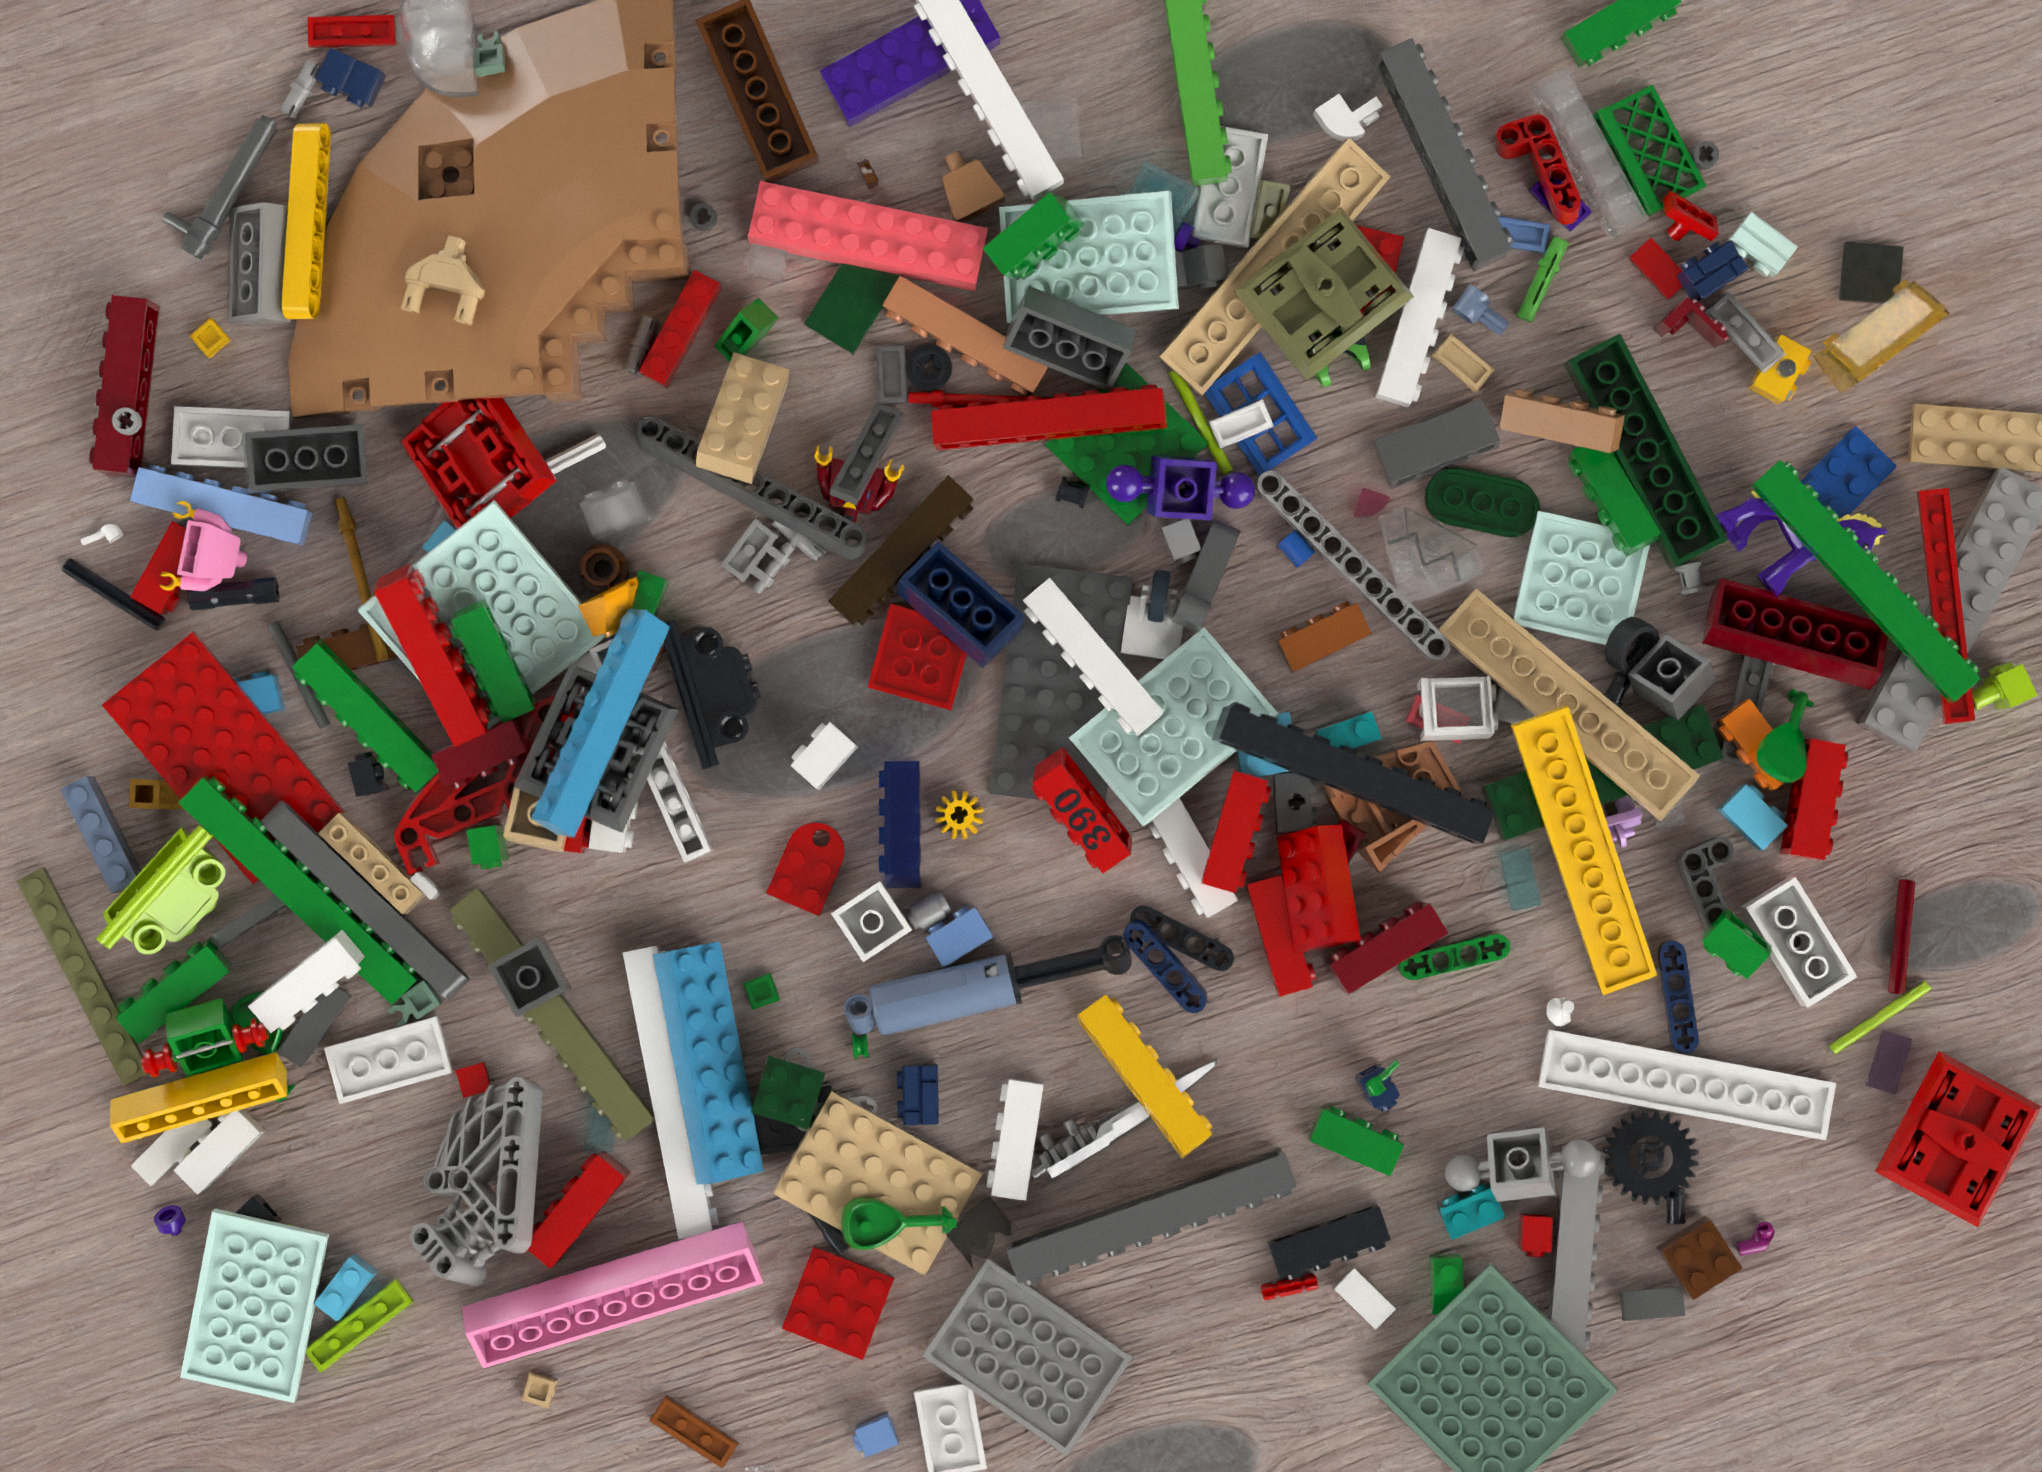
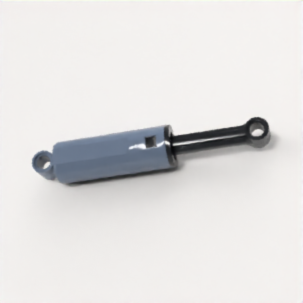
M1111 935L1105 938L1098 948L1014 967L1011 953L874 984L869 988L871 999L862 994L851 996L844 1004V1013L848 1025L854 1033L866 1034L872 1031L877 1024L881 1035L893 1034L1022 1004L1020 989L1100 970H1105L1114 975H1121L1126 973L1132 965L1130 947L1124 937Z

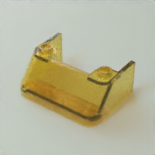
M1905 279L1892 289L1895 294L1858 324L1843 335L1839 336L1836 332L1822 342L1825 348L1816 353L1813 358L1839 392L1842 393L1865 379L1950 313L1946 307L1915 280L1909 283Z

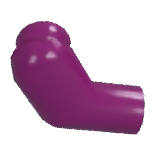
M1763 1221L1758 1224L1751 1239L1737 1242L1739 1256L1765 1251L1775 1234L1773 1225L1770 1222Z

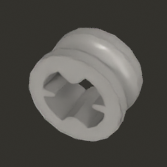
M127 407L118 409L112 418L114 428L125 435L137 433L142 424L139 413ZM130 413V419L134 423L131 427L126 426V429H123L124 424L120 419L122 416L128 417L127 414Z

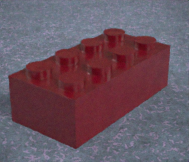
M1416 901L1403 909L1405 914L1397 919L1396 916L1389 917L1378 924L1380 930L1374 934L1367 931L1360 935L1361 940L1355 941L1356 945L1348 950L1343 946L1329 955L1331 960L1326 962L1344 993L1348 995L1449 934L1431 903Z

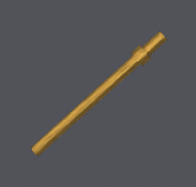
M340 497L334 500L339 517L337 524L340 534L344 535L363 605L372 598L355 535L357 531L354 518L350 516L346 498ZM367 622L377 662L388 660L384 640Z

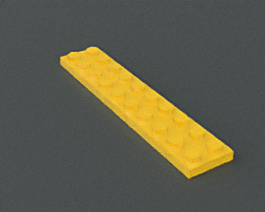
M1564 705L1512 724L1511 728L1600 993L1606 995L1657 976L1569 707Z

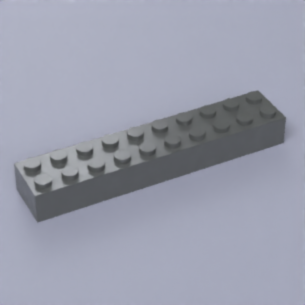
M1282 1149L1011 1242L1007 1244V1253L1018 1284L1024 1282L1025 1286H1029L1042 1281V1275L1051 1272L1053 1276L1064 1274L1070 1271L1069 1266L1079 1262L1081 1267L1098 1261L1097 1256L1108 1253L1109 1257L1116 1256L1125 1252V1247L1135 1243L1136 1247H1141L1152 1243V1237L1163 1234L1164 1238L1180 1233V1227L1191 1224L1192 1228L1209 1223L1207 1219L1215 1215H1218L1220 1218L1231 1216L1236 1213L1235 1208L1244 1205L1248 1209L1264 1204V1198L1272 1195L1275 1199L1286 1197L1292 1194L1291 1189L1295 1188L1296 1184L1286 1155Z

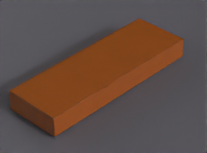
M667 1395L649 1420L722 1469L739 1444L738 1441Z

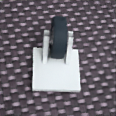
M1155 570L1152 586L1143 585L1141 597L1131 596L1130 605L1127 606L1120 653L1164 660L1180 647L1183 626L1172 622L1179 603H1176L1178 590L1169 589V571Z

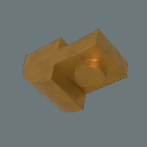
M130 779L129 808L185 810L178 803L181 799L165 780Z

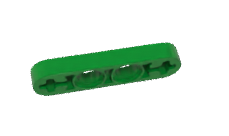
M1491 934L1423 950L1398 964V970L1404 978L1418 980L1504 959L1510 952V943L1503 935ZM1494 939H1497L1499 943H1504V948L1500 949L1499 955H1496L1495 951L1484 952L1487 958L1482 959V950L1478 942L1483 941V947L1493 945ZM1466 945H1471L1476 950V958L1471 962H1465L1460 956L1461 949ZM1437 952H1443L1448 957V964L1442 969L1436 968L1432 963V958ZM1427 954L1426 959L1427 965L1431 970L1430 972L1425 973V967L1417 968L1415 975H1411L1409 971L1404 970V966L1408 965L1409 959H1412L1414 963L1424 962L1421 956Z

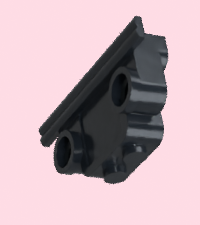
M676 620L665 622L670 628L663 642L702 770L720 765L715 749L740 742L746 737L749 725L745 716L755 711L757 707L756 699L761 698L757 682L751 683L748 671L753 669L748 654L742 655L738 649L732 646L723 648L722 637L713 628H700L694 633L680 637Z

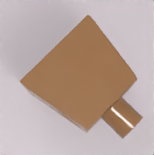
M960 151L953 152L944 158L951 172L941 178L954 221L963 223L1005 202L1004 193L978 159L966 164Z

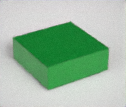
M771 973L743 982L752 1010L780 1001Z

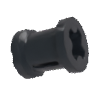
M1063 476L1055 501L1060 502L1064 500L1077 504L1079 508L1083 509L1090 485L1071 482L1067 480V477Z

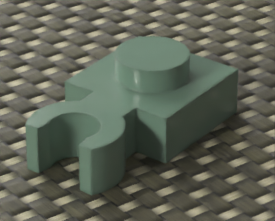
M498 31L493 32L494 36L490 40H485L482 33L477 37L480 48L474 49V69L477 77L506 72L505 50Z
M423 980L401 996L405 1003H396L389 1008L388 1013L391 1014L396 1010L402 1012L403 1019L396 1023L400 1027L409 1022L412 1013L418 1020L443 1003L435 989L426 980Z

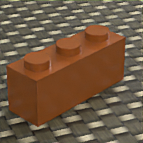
M1346 601L1332 608L1334 614L1326 618L1321 613L1307 620L1308 626L1299 631L1294 626L1280 633L1282 639L1278 640L1277 644L1291 673L1372 634L1357 603L1350 606L1349 602Z

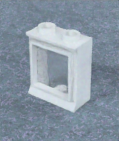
M1490 676L1421 678L1417 683V690H1421L1422 701L1419 705V716L1423 717V732L1420 735V741L1490 739L1494 734V730L1498 729V715L1493 713L1492 702L1496 701L1495 684H1491Z

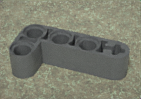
M1213 520L1172 622L1195 632L1200 631L1241 530Z
M1712 838L1687 848L1679 853L1676 860L1677 868L1704 931L1713 924L1708 919V912L1712 908L1716 907L1721 914L1728 909L1712 872L1713 868L1727 863L1734 855L1732 843L1725 838ZM1718 842L1725 848V854L1720 859L1715 858L1712 854V847ZM1689 854H1694L1698 858V866L1694 870H1689L1685 865V859ZM1701 881H1706L1710 888L1709 893L1705 897L1699 896L1696 890L1698 883Z

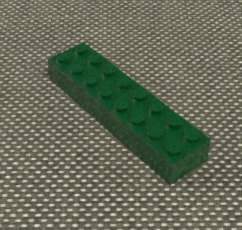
M1619 333L1567 360L1564 366L1582 401L1589 403V408L1599 410V406H1606L1617 409V414L1625 415L1619 449L1613 453L1661 532L1656 543L1669 568H1675L1727 541L1728 539L1621 334Z
M1704 704L1689 708L1678 721L1671 716H1667L1641 726L1693 770L1724 759ZM1586 759L1601 805L1628 795V793ZM1526 770L1481 786L1489 809L1495 811L1493 820L1501 841H1506L1544 827Z

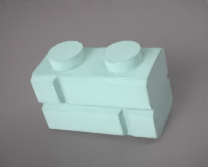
M1753 212L1746 216L1728 240L1733 243L1743 260L1746 257L1754 263L1753 269L1764 277L1770 275L1772 278L1779 273L1798 247Z

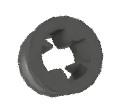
M1704 141L1695 146L1691 157L1696 167L1699 169H1709L1717 162L1719 149L1714 143ZM1703 148V151L1706 149L1711 151L1709 156L1710 162H1707V159L1703 162L1699 159L1701 155L1699 149Z
M700 203L692 208L690 221L696 229L708 231L717 223V215L710 205ZM702 210H707V214L711 219L708 223L705 220V224H700V220L696 217L697 213L700 212L702 214Z

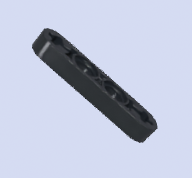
M1138 906L1131 912L1130 921L1136 920V913L1142 914L1144 910L1149 912L1148 918L1155 922L1157 916L1163 918L1157 925L1155 933L1167 946L1218 971H1225L1232 966L1234 954L1227 946L1150 907ZM1167 923H1171L1177 928V936L1172 940H1165L1161 936V928ZM1194 936L1201 938L1203 948L1200 952L1191 953L1188 951L1186 944L1189 938ZM1209 942L1214 944L1211 948L1212 951L1220 953L1222 950L1226 951L1225 956L1229 959L1227 964L1215 965L1216 959L1210 955L1207 956V960L1201 958L1206 953Z

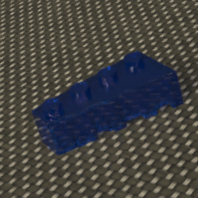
M884 761V770H879V788H884V799H879V816H884V827H879V844H884V855H879V873H884L887 888H921L920 761Z

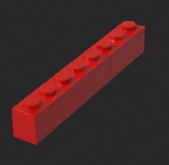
M1154 384L1140 386V390L1128 391L1126 387L1111 389V393L1099 394L1097 390H1088L1082 392L1081 396L1059 393L1053 395L1051 399L1029 396L1021 402H1013L1012 399H1000L996 401V404L984 405V402H970L967 404V407L956 408L955 405H941L938 407V410H931L933 445L937 451L1167 428L1165 394L1162 387L1157 388V385Z

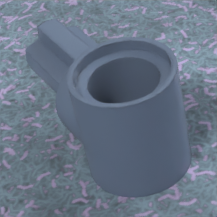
M1472 285L1466 288L1452 307V310L1463 320L1471 324L1478 320L1497 335H1501L1509 325L1505 318L1488 307L1490 304L1489 297Z

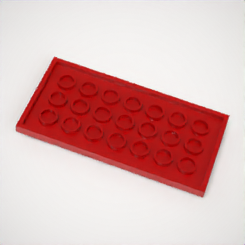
M194 631L102 704L103 708L180 799L204 776L210 779L214 776L225 786L226 789L223 792L231 799L234 797L238 798L247 807L245 813L252 819L257 817L262 820L283 800L312 828L320 832L338 813L344 812L343 808ZM268 830L266 831L274 840L276 839ZM213 836L249 881L255 884L259 879Z

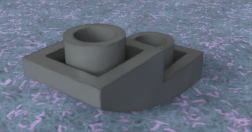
M1682 1287L1620 1291L1623 1321L1685 1316Z

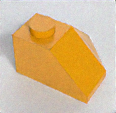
M637 577L624 580L578 605L593 637L604 634L607 638L617 633L622 617L626 614L627 609H632L639 583Z

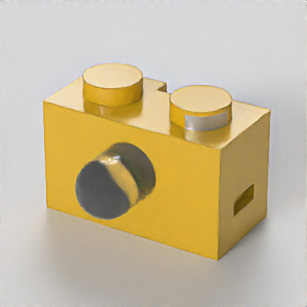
M1782 334L1776 337L1774 341L1784 350L1786 355L1764 374L1758 369L1748 389L1777 405L1784 402L1785 399L1789 401L1798 387L1794 382L1799 374L1803 376L1811 364V360L1808 357L1812 352Z

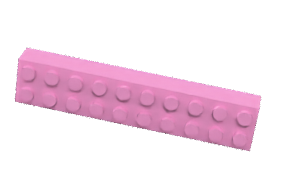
M742 1221L463 1306L465 1334L482 1367L487 1368L763 1284L758 1256Z

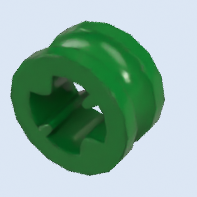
M852 1033L854 1059H858L860 1055L869 1058L867 1033L860 1036Z

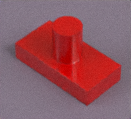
M1671 190L1663 198L1665 215L1675 220L1667 229L1668 235L1675 241H1681L1690 230L1711 242L1719 234L1716 216Z

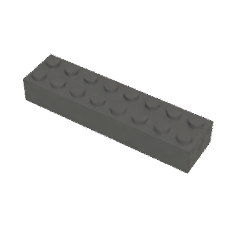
M1410 38L1380 52L1375 65L1456 236L1462 238L1460 245L1464 247L1466 258L1473 272L1505 258L1512 249L1510 244L1513 243L1508 229L1506 227L1502 229L1498 220L1501 215L1494 201L1490 202L1485 193L1488 191L1485 179L1482 175L1477 176L1473 167L1476 162L1469 148L1465 150L1460 140L1463 138V134L1458 123H1452L1448 114L1451 112L1449 103L1445 96L1440 97L1436 89L1438 80L1432 70L1428 71L1423 60L1426 59V55L1422 46L1419 43L1415 44L1413 38Z

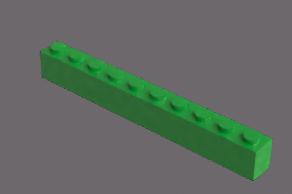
M1781 460L1776 462L1750 487L1947 702H1956L1981 679L1977 674L1979 671L1978 667L1969 658L1964 660L1958 654L1957 650L1959 647L1948 636L1944 638L1936 630L1939 627L1937 622L1928 614L1924 616L1916 608L1919 604L1908 592L1902 593L1896 586L1899 582L1888 570L1883 572L1876 564L1879 562L1877 557L1869 549L1863 550L1857 544L1859 540L1857 535L1849 527L1844 529L1836 521L1839 518L1836 512L1828 505L1824 507L1816 499L1819 495L1808 483L1802 484L1797 478L1799 475L1798 471L1789 462L1783 463Z
M204 776L178 803L323 941H329L343 930L365 956L358 964L361 969L357 973L393 1005L417 981L416 971L405 960L399 959L394 954L395 951L383 939L380 941L373 934L374 931L362 919L359 921L352 914V910L341 899L338 901L330 893L331 890L320 879L316 880L309 873L310 870L299 859L295 860L288 853L289 850L277 838L274 840L266 833L267 829L259 818L255 817L252 819L246 814L247 807L238 798L234 797L231 799L223 792L226 789L225 786L213 776L210 779Z

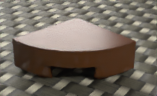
M865 159L858 162L857 165L868 188L871 189L878 186V178L869 161Z

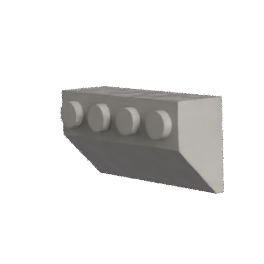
M261 202L231 209L228 323L280 324L290 322L282 313L288 206Z

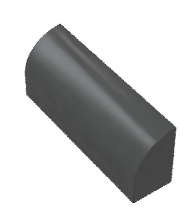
M1480 399L1374 440L1386 479L1390 488L1394 489L1499 448L1500 438L1484 400Z

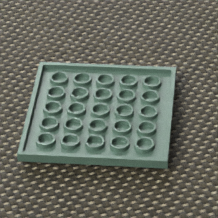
M1492 1263L1478 1274L1367 1384L1455 1472H1533L1618 1391V1387Z

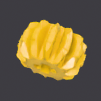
M952 791L954 802L951 803L948 798L943 796L941 800L947 805V808L937 806L935 810L945 813V817H938L935 821L936 823L944 821L948 823L942 827V833L947 832L950 827L953 828L951 833L952 839L956 838L958 830H961L962 838L967 839L968 835L965 828L969 827L971 832L976 834L978 830L972 825V822L983 824L984 820L974 817V814L981 813L984 809L983 807L972 808L978 802L977 797L972 798L969 803L966 802L968 798L967 791L963 792L962 800H958L957 792ZM956 807H962V811L966 809L968 812V816L964 817L963 823L958 824L957 819L955 821L952 820L951 814L956 812Z

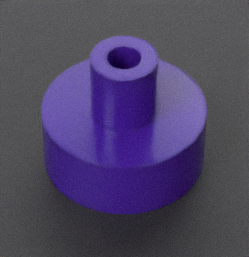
M1186 222L1183 223L1174 241L1175 250L1182 252L1186 246L1190 248L1199 246L1201 240L1192 236L1194 226Z
M177 1205L166 1206L154 1216V1223L159 1232L171 1234L172 1236H177L181 1233V1227L186 1221L183 1211Z

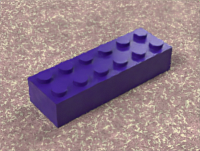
M959 0L987 49L991 50L999 46L1000 36L980 0ZM918 16L820 70L821 78L849 128L951 72L943 58L947 53L942 44L936 46L928 32L932 27L927 19L922 21Z

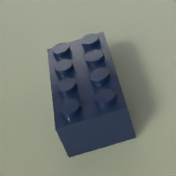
M939 541L899 579L897 594L982 668L1022 630L1025 615Z

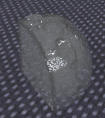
M401 0V26L397 27V37L399 44H404L410 69L416 79L429 90L444 96H479L478 77L474 69L476 31L469 1Z

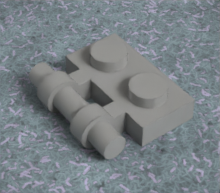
M754 519L721 563V566L743 583L746 582L751 574L755 576L757 581L751 588L761 595L767 586L770 587L775 581L773 577L782 565L786 566L790 561L788 557L795 548L785 542L778 551L772 545L779 536ZM768 553L773 559L766 569L762 571L757 565Z

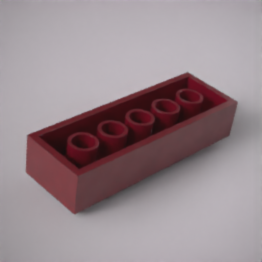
M112 295L111 302H108L106 305V319L109 320L108 331L104 332L102 338V346L106 351L105 360H101L99 366L102 386L96 393V406H99L98 418H95L93 421V435H96L95 447H91L89 462L93 464L92 469L105 475L136 478L138 468H142L160 310L158 305L146 298ZM127 407L139 413L142 424L137 433L125 435L114 428L112 418L118 409ZM130 413L127 414L128 417L122 416L120 419L124 424L123 429H126V426L131 427L134 423L130 419Z
M1720 578L1711 594L1702 644L1871 690L1882 674L1888 636L1872 619L1781 594L1776 597L1773 592Z

